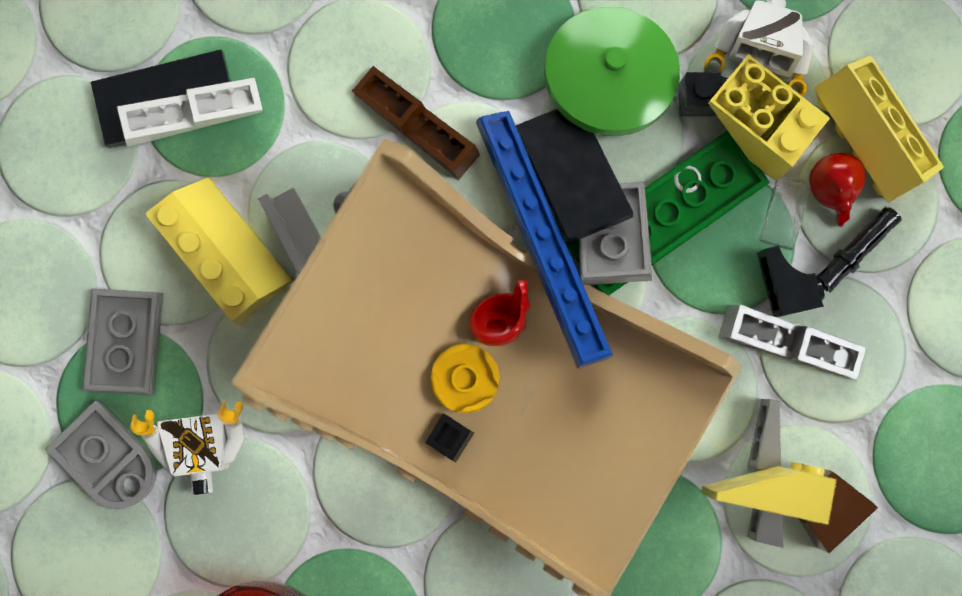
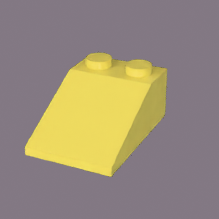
M791 462L790 468L777 466L702 486L701 493L717 501L828 524L836 479L825 477V469Z

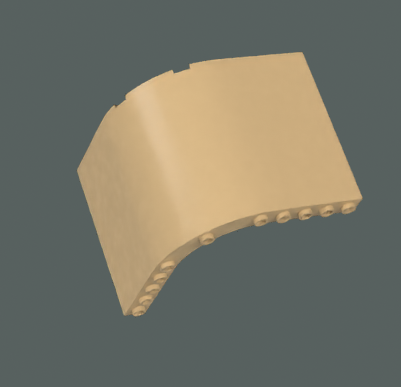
M383 138L231 384L244 393L241 400L251 407L263 411L265 406H267L269 413L285 422L292 417L291 421L309 432L314 427L313 430L330 441L335 439L352 450L356 445L398 466L397 472L406 479L415 482L419 478L465 507L463 514L473 521L481 524L484 520L490 524L491 527L488 531L505 542L510 538L518 545L515 550L532 561L536 557L545 563L543 567L545 572L560 581L566 577L573 582L574 585L571 589L579 596H610L742 366L732 355L589 285H583L613 355L607 360L577 369L529 250H522L513 244L512 240L514 238L491 222L414 151L387 138ZM520 280H526L530 309L526 312L527 324L525 330L518 339L505 346H487L480 343L474 338L469 326L470 316L474 308L484 299L494 294H513L515 283ZM461 344L479 346L490 353L498 365L500 375L498 391L491 403L479 411L466 414L451 411L442 405L433 393L430 380L433 364L439 355L450 347ZM443 413L474 432L457 462L450 460L425 443Z

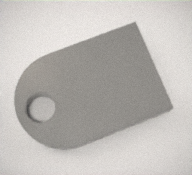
M95 400L45 449L95 502L106 508L123 509L140 503L149 495L156 481V463L150 451L101 400ZM129 476L137 478L140 483V490L135 496L129 495L124 489V482Z

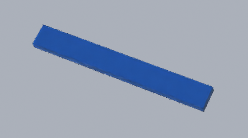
M510 111L478 117L476 125L577 369L609 359L613 354Z

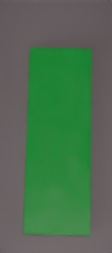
M728 130L645 187L651 265L657 263L770 183L761 169L749 161ZM688 166L696 168L701 174V181L698 180L697 174L693 170L685 168ZM678 173V182L683 187L682 191L674 183V176ZM696 184L699 185L697 190L686 193L687 188H692ZM579 240L570 244L566 242L569 252L580 266ZM628 282L594 284V287L607 295H611Z

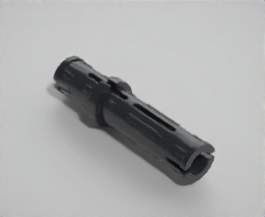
M885 206L844 249H839L833 255L834 259L829 265L816 275V279L821 281L825 291L831 293L849 273H854L860 267L859 263L902 221L901 216L894 209Z

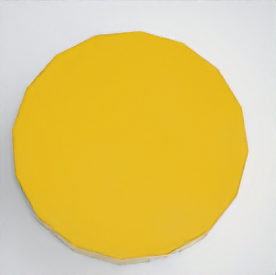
M461 344L452 346L439 355L433 364L430 380L433 393L442 405L451 411L466 414L479 411L491 403L498 391L500 375L498 365L490 353L479 346Z

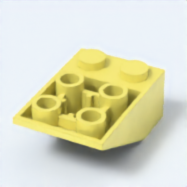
M749 54L708 102L749 161L775 181L793 167L830 119Z

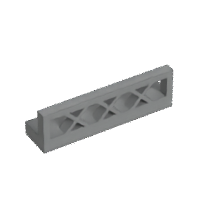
M294 188L285 191L273 199L268 194H265L258 198L295 269L300 274L322 237Z

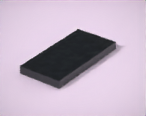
M222 49L91 81L105 146L113 148L126 144L117 106L187 94V89L231 82L225 54Z
M558 109L516 125L532 166L569 244L633 218L630 204L594 133L574 125Z

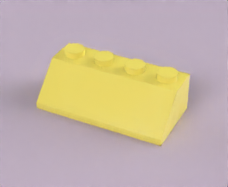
M871 55L846 65L814 87L819 105L823 110L830 113L836 122L835 128L841 138L849 142L854 150V157L861 162L863 168L867 170L873 179L872 185L878 195L884 197L888 203L924 183L944 168Z
M209 177L173 191L145 213L232 322L241 324L293 282L292 278Z

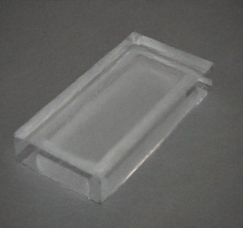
M784 176L775 181L759 237L760 242L774 246L779 245L781 248L788 250L795 248L811 190L809 183Z

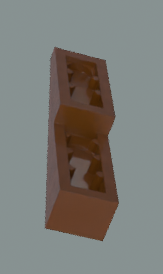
M372 66L352 90L354 95L458 180L480 156L475 144L426 109L419 99L376 67Z

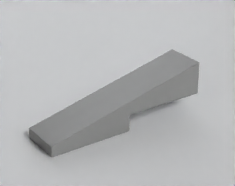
M742 305L727 306L718 336L852 380H857L866 351L864 346L808 326H798Z
M761 399L748 466L761 470L777 466L781 467L780 403L777 400ZM753 508L747 537L756 542L783 548L782 514Z

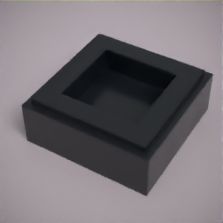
M443 413L425 443L450 460L457 462L474 432Z

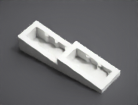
M255 78L187 89V94L117 106L127 147L262 113L263 109Z

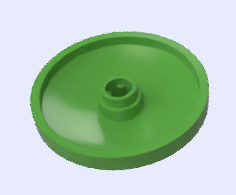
M600 7L575 15L558 29L547 50L544 63V80L553 104L571 123L594 134L623 136L648 128L664 115L679 86L680 64L677 52L670 38L652 20L629 9Z

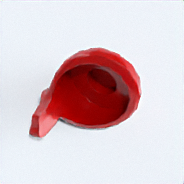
M834 153L821 158L812 168L809 177L810 189L814 198L823 206L835 210L839 227H843L850 219L852 204L861 194L865 185V171L861 162L854 156L846 153Z
M520 280L515 283L513 294H494L484 299L474 308L470 316L469 326L474 338L480 343L487 346H505L518 339L525 330L527 324L526 312L530 309L526 280Z

